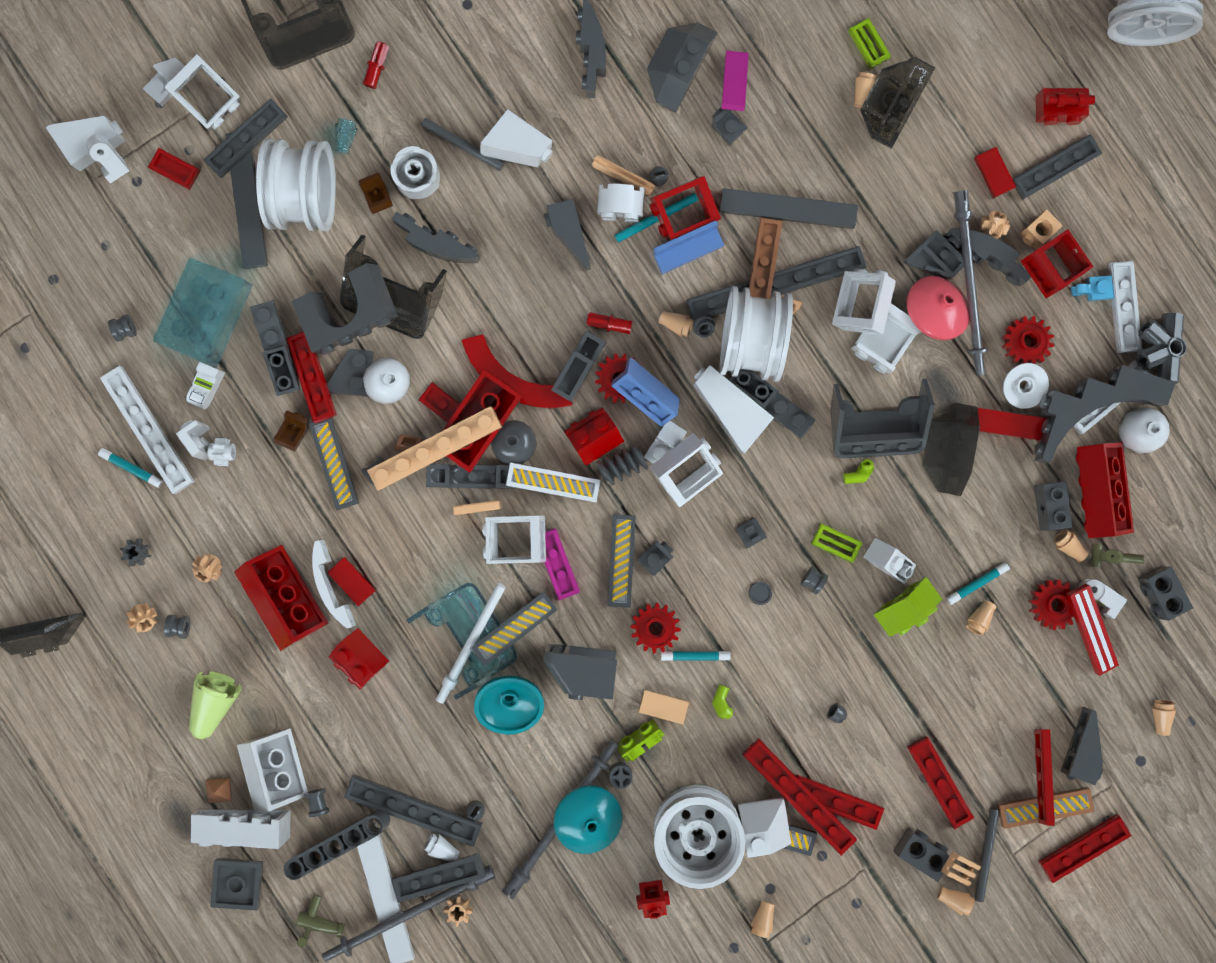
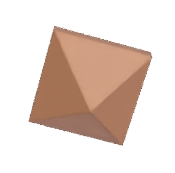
M401 434L394 450L401 453L419 444L423 439Z
M230 777L206 780L208 803L232 800Z

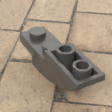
M583 0V8H578L577 22H581V30L576 31V44H580V53H584L583 67H587V75L582 76V89L586 90V98H595L597 76L606 77L605 42L593 7L588 0Z
M396 211L392 217L395 225L409 233L405 240L417 250L450 262L478 263L480 261L478 254H476L478 250L468 243L464 246L458 242L459 238L449 230L446 233L439 230L434 237L435 233L425 225L422 228L415 224L416 220L407 213L401 215Z
M951 228L943 237L955 249L962 251L960 228ZM970 230L974 264L979 265L987 260L988 265L992 269L1002 272L1009 283L1019 287L1031 278L1027 270L1015 261L1020 255L1019 252L992 236Z
M274 300L250 306L276 395L280 396L300 390L296 368L286 340L287 334L283 322L280 321Z
M740 369L737 377L732 376L729 379L731 383L772 415L776 423L783 428L785 427L800 439L805 436L816 422L813 417L781 395L779 390L767 381L761 380V377L752 370Z

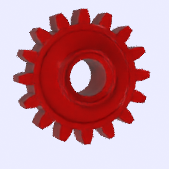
M1026 316L1020 318V321L1016 319L1011 322L1012 326L1005 328L1007 334L1002 336V339L1005 340L1002 348H1006L1007 353L1005 356H1010L1012 363L1017 361L1020 364L1042 363L1045 361L1044 357L1051 355L1047 349L1054 347L1055 344L1049 342V339L1054 338V335H1048L1051 327L1047 326L1044 328L1043 319L1036 322V316L1030 317L1029 320ZM1024 337L1030 339V347L1025 344Z
M614 353L613 360L608 356L605 357L606 364H598L602 370L595 371V375L600 377V379L595 381V385H601L598 393L605 392L604 399L607 400L611 397L614 404L617 399H621L622 404H625V397L611 386L614 375L625 371L627 364V355L625 353L622 358H618L617 353Z
M1054 579L1053 582L1045 580V585L1037 584L1038 590L1031 591L1033 597L1031 600H1028V603L1032 604L1029 612L1035 614L1033 620L1041 621L1040 626L1042 627L1049 625V629L1056 630L1057 626L1059 629H1065V623L1073 625L1072 618L1074 615L1066 593L1076 588H1069V582L1062 583L1058 579ZM1054 599H1056L1058 602V606L1055 610H1053L1051 606L1052 601Z
M656 602L654 607L651 608L647 603L646 610L643 611L639 608L640 615H633L632 617L636 624H631L630 628L636 629V632L632 633L631 636L632 638H639L636 645L638 646L643 643V651L645 652L649 647L652 648L653 654L656 653L657 648L665 652L664 646L668 645L672 648L671 640L678 641L679 639L675 632L681 631V628L676 627L675 624L680 622L679 618H672L675 611L672 610L668 613V606L666 604L659 608V603ZM652 622L661 623L662 629L659 633L653 634L649 631V626Z

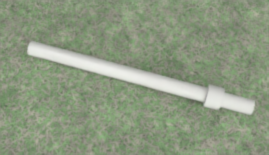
M497 583L450 673L444 677L442 681L443 686L436 697L437 702L443 704L450 691L454 690L458 683L457 678L472 652L470 647L476 644L506 588L503 584Z

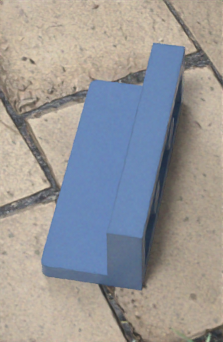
M717 221L654 248L653 256L661 274L663 275L723 248L724 243L717 230Z
M628 359L625 371L612 381L611 386L659 426H664L678 415L679 397L634 359Z

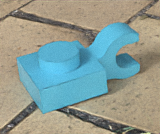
M1112 275L1089 277L1086 279V284H1077L1071 287L1072 296L1087 295L1088 301L1113 299Z

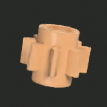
M991 211L989 216L983 215L980 223V230H983L984 234L999 239L1001 234L1006 236L1010 228L1007 216L998 211Z
M204 554L203 557L197 556L192 563L194 566L192 568L194 571L193 575L201 582H210L211 579L217 580L222 573L221 561L212 554Z
M147 603L135 605L131 608L130 612H127L129 618L127 620L130 629L135 628L137 633L149 631L153 628L154 624H157L155 619L157 613L154 607L149 608Z
M458 894L457 899H448L447 903L450 907H444L443 910L449 916L447 923L450 921L455 922L456 927H458L461 921L468 923L469 917L467 914L473 912V908L468 907L469 898L464 900ZM455 907H460L461 914L457 913Z

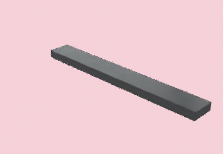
M860 246L774 272L770 298L774 291H778L783 295L844 276L845 271L854 272V269H866ZM750 280L732 286H737L738 291L742 292L744 287H749ZM732 286L686 300L691 319L695 321L703 315L713 317L726 313Z

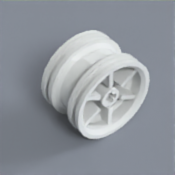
M1115 0L1117 1V7L1109 13L1107 34L1113 41L1130 46H1157L1178 42L1195 35L1201 30L1203 26L1202 16L1204 14L1203 4L1198 0Z
M265 139L262 142L257 161L256 190L259 213L267 229L273 230L278 228L279 230H287L291 222H305L309 231L320 229L326 232L330 230L335 214L336 173L333 153L327 141L317 143L316 141L308 140L304 149L290 148L287 141L283 139H277L276 141L274 139Z
M737 286L731 287L722 334L720 375H726L727 371H731V376L737 377L739 370L744 369L759 371L761 380L767 381L769 376H771L773 382L780 381L786 363L793 316V297L791 293H785L784 297H781L780 292L774 291L772 297L767 299L751 297L750 289L744 287L742 292L738 291Z
M695 784L681 787L664 799L658 808L654 820V848L661 868L671 879L689 888H711L724 883L740 866L745 853L744 829L735 805L725 794L710 786ZM709 809L714 812V816L711 819L705 816V812ZM684 810L690 812L691 816L689 819L682 817L681 813ZM698 828L702 829L703 835L698 834V837L694 836L693 830L698 831ZM721 830L726 832V836L723 839L717 836ZM673 831L679 833V838L676 840L670 836ZM713 851L715 857L708 859L706 855ZM688 852L692 854V857L684 859L683 853Z

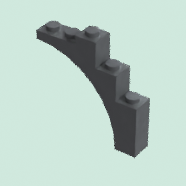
M1120 365L1109 371L1106 379L1108 384L1089 377L1077 382L1073 390L1075 397L1055 390L1048 392L1042 397L1040 402V408H1042L1040 415L1046 416L1048 419L1042 425L1041 432H1043L1041 441H1038L1035 446L1034 454L1036 456L1034 461L1040 463L1051 462L1058 445L1067 432L1083 417L1098 408L1120 402L1144 403L1157 407L1168 405L1175 382Z

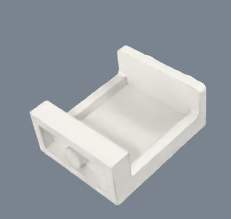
M890 303L883 335L861 333L851 349L855 351L854 355L863 361L868 360L873 363V368L878 372L890 374L895 370L896 364L914 337L921 331L914 325L908 314Z

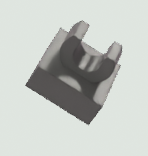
M756 518L735 529L746 549L767 538Z

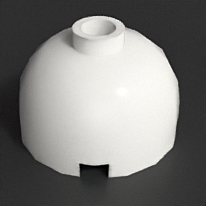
M381 358L372 362L365 370L363 383L365 391L371 399L381 404H389L404 397L410 385V377L406 367L399 361L391 358Z
M1138 408L1128 412L1119 426V436L1124 446L1139 454L1153 452L1161 448L1168 440L1170 433L1166 417L1158 410L1152 408Z

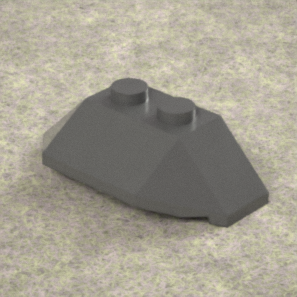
M698 22L667 29L647 67L656 103L675 113L677 112L718 34L717 32Z

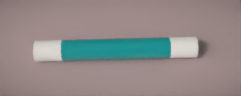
M101 448L98 452V456L157 488L162 486V479L104 448Z
M1003 562L946 597L950 605L956 603L1010 570L1008 564Z
M661 651V661L730 660L731 658L730 651Z

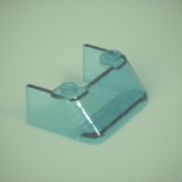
M465 583L408 618L407 622L411 623L425 615L428 622L433 626L439 627L446 623L461 649H463L487 602L474 584ZM494 613L491 614L477 642L500 625ZM512 645L486 666L481 664L472 651L468 657L470 662L462 670L463 678L468 686L454 695L455 700L478 688L514 663L517 659L515 647Z

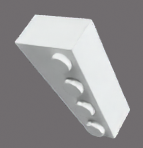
M198 809L191 814V843H199V846L203 847L222 845L225 847L241 846L279 849L290 839L291 810H272L255 813L254 810Z

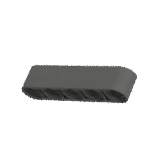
M377 810L295 855L284 865L283 871L285 876L290 880L300 879L378 836L390 825L388 813L383 810ZM373 818L380 822V828L373 824ZM354 829L360 833V839L354 836ZM334 840L339 842L340 849L334 846ZM314 851L320 854L321 860L315 857ZM295 862L301 866V871L297 870Z

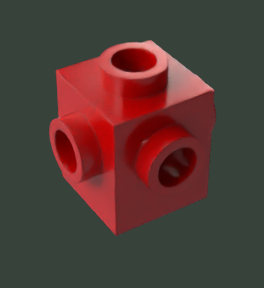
M662 879L639 883L640 895H636L638 910L643 909L644 918L657 919L667 915L666 906L670 905L668 890L663 891Z

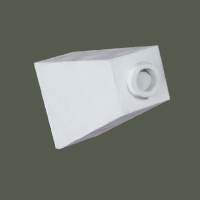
M711 365L707 369L702 367L694 376L697 380L694 387L737 450L743 455L774 417L723 375H720Z

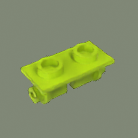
M651 719L649 722L643 723L631 735L622 738L617 748L626 762L630 760L633 762L645 753L642 747L644 743L650 749L662 741V737L665 734L658 727L655 720Z

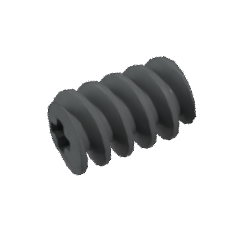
M630 445V453L622 449V457L616 452L613 453V461L605 457V465L599 460L596 461L597 468L605 485L606 481L611 485H615V477L623 481V473L629 478L632 477V469L639 474V466H642L645 470L648 469L639 446L636 449L633 445Z

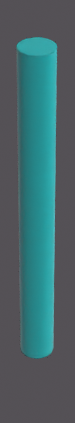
M692 193L665 208L667 216L698 201L696 194ZM652 214L614 235L616 241L620 243L659 222L658 217H654Z

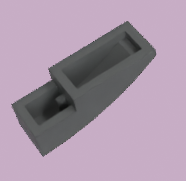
M586 331L551 391L571 402L607 343Z

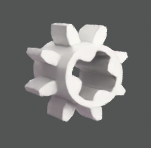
M215 438V443H210L208 446L209 460H214V465L229 466V461H234L236 458L235 444H230V439Z

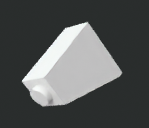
M507 109L481 142L480 153L492 158L539 167L543 161L546 163L553 153L551 150L552 140Z
M105 116L51 124L46 127L70 165L79 171L95 162L90 156L86 145L87 139L90 136L101 135L105 137L114 149L126 142L121 135L123 130L115 120L111 122Z

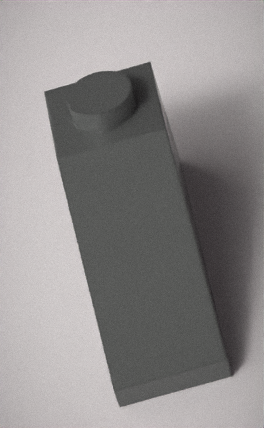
M570 199L547 205L548 213H544L547 227H552L554 235L586 271L591 270L574 200Z
M1083 707L1061 772L1070 777L1096 785L1103 772L1097 713L1094 710Z

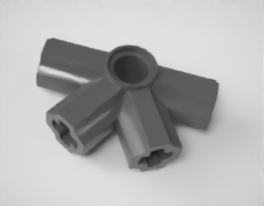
M1164 313L1162 314L1161 325L1154 319H1150L1138 330V336L1148 343L1150 347L1137 352V357L1135 358L1137 365L1143 370H1149L1158 366L1157 377L1175 382V384L1179 383L1181 356L1187 350L1186 342L1182 339L1183 314Z

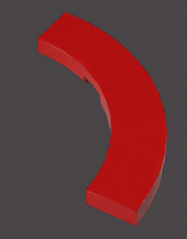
M484 334L462 339L465 352L477 373L480 375L484 369L489 370L508 383L523 396L518 403L547 409L573 406L572 401L570 402L551 391L554 385L531 383L507 371L491 353Z

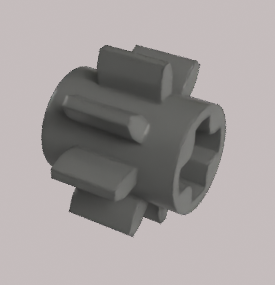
M141 538L136 539L135 543L133 540H126L127 546L120 548L123 551L121 560H128L130 567L135 566L136 562L140 566L145 565L144 559L152 556L148 554L150 545L142 544L143 539ZM134 549L136 552H138V556H136V554L133 553Z

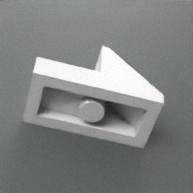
M176 58L154 64L153 67L158 73L143 88L162 107L173 96L166 90L165 86L185 67Z
M669 421L664 425L644 458L654 464L680 444L687 431Z

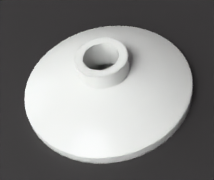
M1022 363L1013 367L1007 373L1003 382V393L1006 400L1018 408L1036 406L1041 402L1042 397L1047 394L1049 388V379L1046 372L1040 366L1033 363ZM1025 380L1026 385L1020 388V383Z

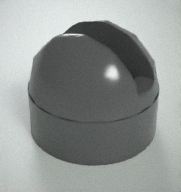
M657 166L651 170L650 181L654 185L662 186L667 182L668 172L664 167ZM661 172H664V174H665V175H658V176H655V177H654V175H653V174L661 173Z
M834 703L827 712V718L834 723H842L847 718V711L839 703Z
M477 800L470 802L466 808V814L471 820H479L485 813L484 804ZM478 806L480 809L475 816H472L471 813Z

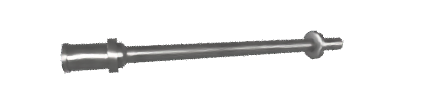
M964 190L953 192L956 210L954 219L956 218L960 225L973 349L968 350L967 354H974L976 375H984L983 353L989 350L988 348H982L969 220L973 216V211H970L969 191Z
M610 741L600 757L593 755L592 759L595 764L579 787L591 785L603 768L606 770L610 769L607 762L619 746L615 741ZM553 823L523 866L513 870L514 875L502 889V892L507 897L509 896L510 899H514L524 883L529 882V872L555 837L556 833Z
M489 864L484 868L486 873L484 878L453 886L349 940L342 936L340 939L341 944L322 953L323 960L327 962L343 953L350 957L352 956V948L465 890H472L473 892L478 890V886L496 878L492 867Z

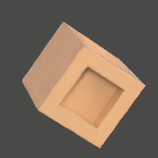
M1046 209L1020 234L1023 236L1024 242L1036 250L1063 225ZM1036 227L1042 229L1043 236L1036 232Z

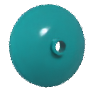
M501 676L486 682L478 690L474 700V712L478 721L488 730L505 735L518 734L529 730L540 720L544 711V698L540 689L530 680L519 676Z
M586 785L575 788L567 793L558 803L553 818L554 830L562 845L575 853L591 854L599 852L608 847L619 834L622 826L620 804L611 792L602 787ZM594 823L595 826L589 829L588 825Z

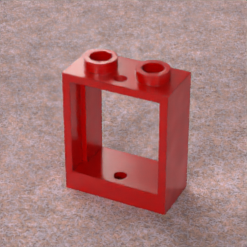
M705 176L698 177L650 198L652 202L649 204L650 210L654 217H658L660 225H658L659 233L667 241L676 239L711 222L721 220ZM694 187L706 219L674 232L662 200Z
M1069 229L1020 260L1045 299L1062 290L1094 267ZM1052 246L1071 272V275L1064 280L1044 253Z

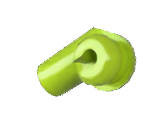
M719 684L712 700V705L716 714L721 719H730L733 715V709L728 706L725 700L730 688Z

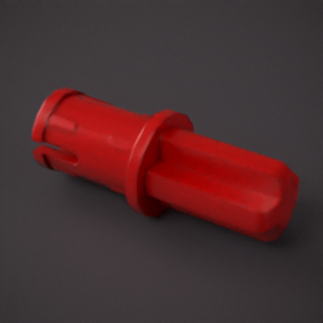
M376 42L371 59L367 61L368 68L362 84L371 89L377 88L381 71L385 69L383 64L389 46L383 42Z
M592 312L588 314L586 321L588 326L606 329L607 332L611 330L630 335L633 322L632 320L613 317V314L607 316Z

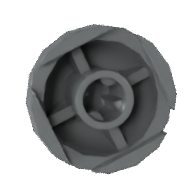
M518 420L506 421L491 442L492 451L496 458L508 465L510 463L523 464L529 461L534 455L537 446L536 436L531 427Z

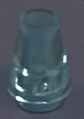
M338 118V123H335V151L349 154V149L358 130L356 128L357 122Z

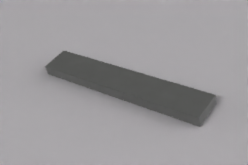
M227 133V134H225L226 139H227L232 133ZM251 151L230 170L243 268L245 269L268 266L262 219L257 201L253 151Z
M723 188L719 213L854 229L858 205Z
M355 774L352 775L344 796L346 799L375 810H383L391 816L473 847L483 824Z

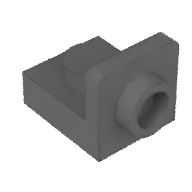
M719 108L712 116L714 119L711 127L731 146L747 130V127L731 112L732 110Z
M656 541L638 561L655 576L674 557L671 554L673 549L665 541L661 544Z

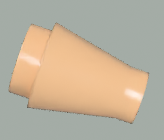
M860 72L858 77L855 78V107L867 108L878 83L876 75Z
M663 310L658 323L664 325L680 337H688L694 320L690 319L688 315Z
M1064 529L1054 537L1055 547L1074 558L1077 562L1083 561L1088 556V552L1084 549L1073 531Z
M984 600L967 619V629L980 636H983L984 632H988L996 605Z
M1169 700L1154 701L1152 711L1156 734L1162 736H1169L1171 734V727L1177 710L1174 707V702Z
M943 886L940 888L937 896L938 900L945 903L961 916L963 914L967 916L970 914L975 901L973 897H970V893L948 889Z
M761 901L760 907L750 925L752 927V934L769 939L770 933H773L774 904Z

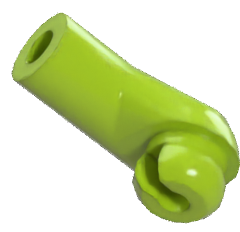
M864 459L855 472L843 473L844 484L866 482L874 471L873 462L870 459Z

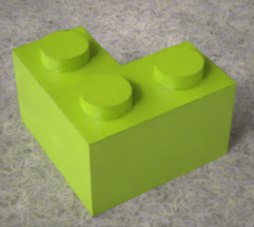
M924 577L909 585L900 596L884 603L874 613V616L889 637L898 633L901 636L907 633L914 625L917 627L924 625L929 620L928 616L938 610L937 605L941 602L942 598L928 578Z

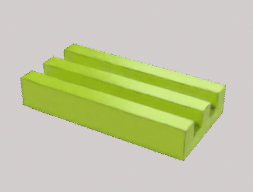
M869 18L849 28L848 33L870 70L876 65L882 64L883 61L890 59L889 51ZM863 26H866L868 32L870 33L872 39L874 40L876 46L882 54L881 57L878 55L876 49L873 46L872 41L863 29Z
M822 523L819 524L818 530L814 535L815 537L811 541L812 545L850 563H854L863 543ZM823 530L855 544V548L853 549L823 535ZM819 538L851 552V557L819 543Z

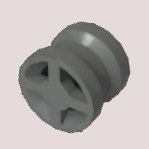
M128 314L121 316V319H111L108 321L110 332L117 342L124 340V337H134L137 335L135 324Z
M811 566L801 580L800 585L809 587L812 593L817 595L824 587L828 575L819 573L816 567Z
M169 614L164 625L165 637L172 638L173 636H178L180 639H186L190 632V617L182 616L178 618L175 615Z
M623 762L615 763L609 773L611 784L619 789L628 787L633 778L630 766Z

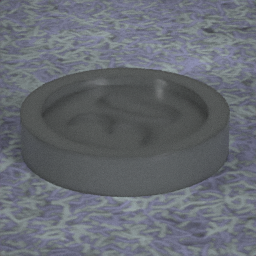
M756 582L749 589V597L755 604L764 605L771 600L772 589L767 583Z

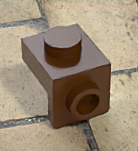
M375 173L358 181L372 215L393 206L380 173Z
M286 411L284 414L285 421L275 435L274 443L295 452L308 431V422L300 413Z

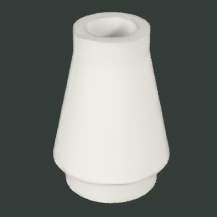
M434 833L430 835L423 849L427 852V855L446 861L456 860L460 853L440 834L436 835Z

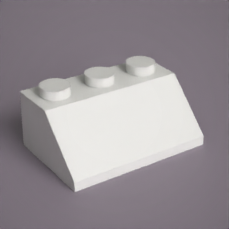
M291 729L261 736L237 745L255 813L269 812L304 798V794L308 791Z

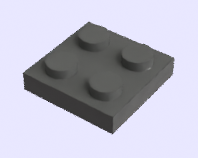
M216 858L213 868L210 907L257 911L260 906L263 861Z

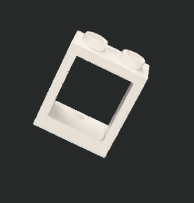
M197 54L165 86L166 90L208 130L211 128L216 130L224 122L222 117L227 112L232 114L240 106L238 102L241 99L240 96ZM201 69L231 97L208 121L178 93Z
M854 269V272L845 271L832 325L843 331L883 335L896 281L889 277L887 272L875 270L874 273H868V271L862 269ZM859 284L879 285L871 319L851 317Z
M694 433L649 467L679 507L723 474L719 468L720 460L714 453L710 454L709 452L711 446L704 438L699 439ZM699 451L706 463L676 486L668 474Z
M545 516L485 517L482 532L486 536V545L483 547V557L486 559V564L546 562ZM530 522L531 556L498 557L497 523Z

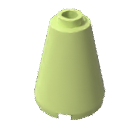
M210 671L208 675H202L203 672L196 674L189 721V731L195 738L205 739L210 737L240 695L241 685L239 684L237 687L234 684L235 679L213 671Z

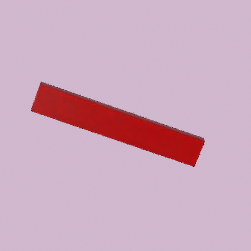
M759 738L742 753L761 775L841 856L858 840Z

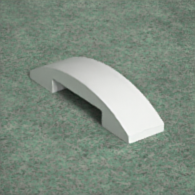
M315 541L312 566L318 592L325 606L336 620L347 629L356 626L349 605L346 604L339 607L324 564L332 561L325 541Z

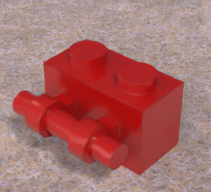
M1043 88L1036 95V122H1044V125H1055L1058 122H1065L1070 126L1078 125L1089 116V105H1094L1095 95H1089V88Z
M603 407L597 411L592 410L588 413L589 416L579 422L571 423V427L564 430V433L585 466L624 443L618 428Z
M359 628L344 638L328 656L334 662L333 666L337 670L341 669L348 677L347 680L350 684H355L359 690L390 662Z

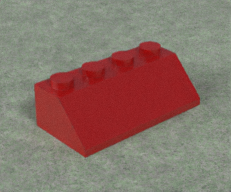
M484 369L442 431L490 406L493 407L503 426L523 396L498 376ZM500 429L446 457L471 473Z
M1123 442L1077 447L1075 458L1080 471L1078 482L1082 488L1083 498L1081 505L1085 511L1084 529L1088 534V538L1114 537L1134 533Z
M283 545L245 562L234 571L280 651L329 624Z

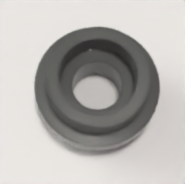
M703 315L693 322L692 328L696 335L703 338L709 337L714 332L715 322L712 317Z

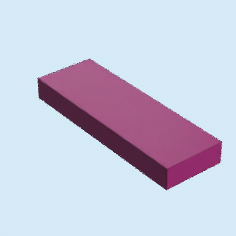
M726 50L721 109L744 111L749 53Z
M557 529L545 532L546 562L544 563L558 600L580 593Z

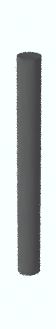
M427 118L423 120L422 127L500 171L503 168L504 163L502 161L482 155L480 149Z
M990 808L980 864L981 868L975 893V901L984 902L999 816V810L995 808Z

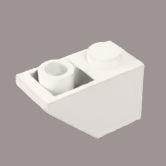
M877 538L873 540L863 557L873 566L904 585L912 576L916 564L898 549Z

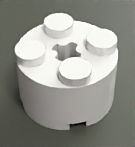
M410 146L396 154L391 164V176L398 189L410 199H423L433 194L439 188L440 171L431 153L420 147ZM418 170V175L414 176V171Z
M603 184L599 185L597 214L601 215L604 221H616V217H622L625 219V222L637 223L639 218L643 217L645 188L640 187V190L636 191L634 190V185L608 184V188L604 189Z

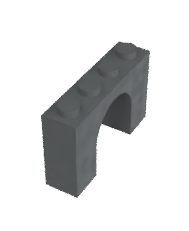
M366 263L348 272L357 297L358 307L355 317L346 326L342 327L334 321L323 293L309 292L292 301L311 352L321 353L322 355L335 351L334 347L348 345L353 342V338L369 335L372 333L371 329L377 326L378 328L385 327L391 324L390 320L398 317L378 265Z

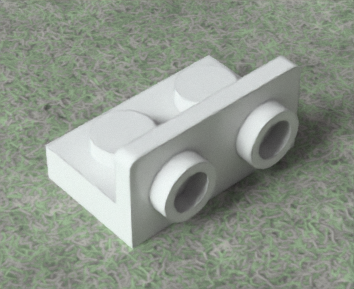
M190 420L184 423L176 435L192 457L202 460L208 459L209 443L204 437L200 438V436L210 430L209 426L197 420Z

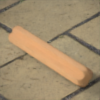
M597 155L593 160V168L624 184L634 185V189L637 191L640 190V187L645 188L644 195H652L655 189L653 183L600 155Z

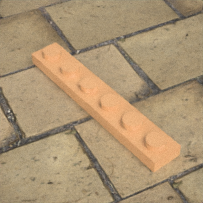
M490 406L367 471L377 491H380L502 428V425L493 407Z

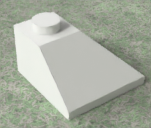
M784 797L738 804L746 841L745 851L748 858L773 854L791 844Z

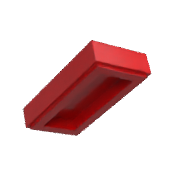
M159 147L148 165L150 170L188 190L192 188L201 171Z
M997 147L974 158L993 199L1016 188Z
M346 557L341 559L327 572L357 606H360L376 592V589Z

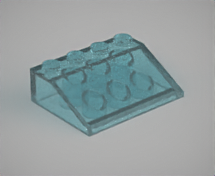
M189 258L153 341L217 368L253 285L245 279Z

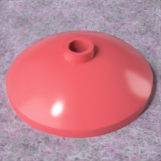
M927 276L918 280L910 288L906 301L908 314L914 325L922 333L937 340H951L966 330L970 322L968 300L957 285L943 277Z

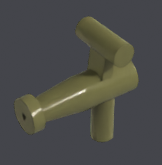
M1093 544L1092 567H1101V561H1108L1114 564H1121L1123 562L1144 564V555L1123 553L1114 549L1106 552L1102 551L1103 544Z
M313 895L307 913L301 911L299 913L296 926L306 928L304 934L297 941L299 947H304L308 943V935L311 930L336 934L338 938H341L345 924L340 923L338 925L316 916L322 899L319 895Z

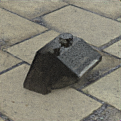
M913 57L881 70L860 109L872 139L890 149L893 148L935 67L917 57Z
M953 403L931 420L922 459V467L934 484L937 492L961 496L971 476L980 430L978 407Z
M85 612L0 629V648L10 655L21 653V658L37 655L36 650L44 649V653L58 651L59 645L69 642L84 620Z

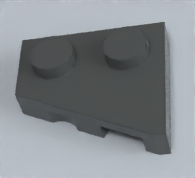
M937 230L904 261L906 265L951 280L964 268L963 256Z
M349 349L327 383L329 392L369 397L364 388L363 376L365 370L373 362L374 352Z

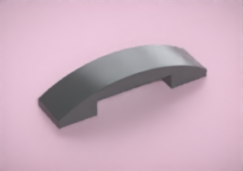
M430 464L426 466V487L515 488L505 486L509 465H476L471 473L459 465Z

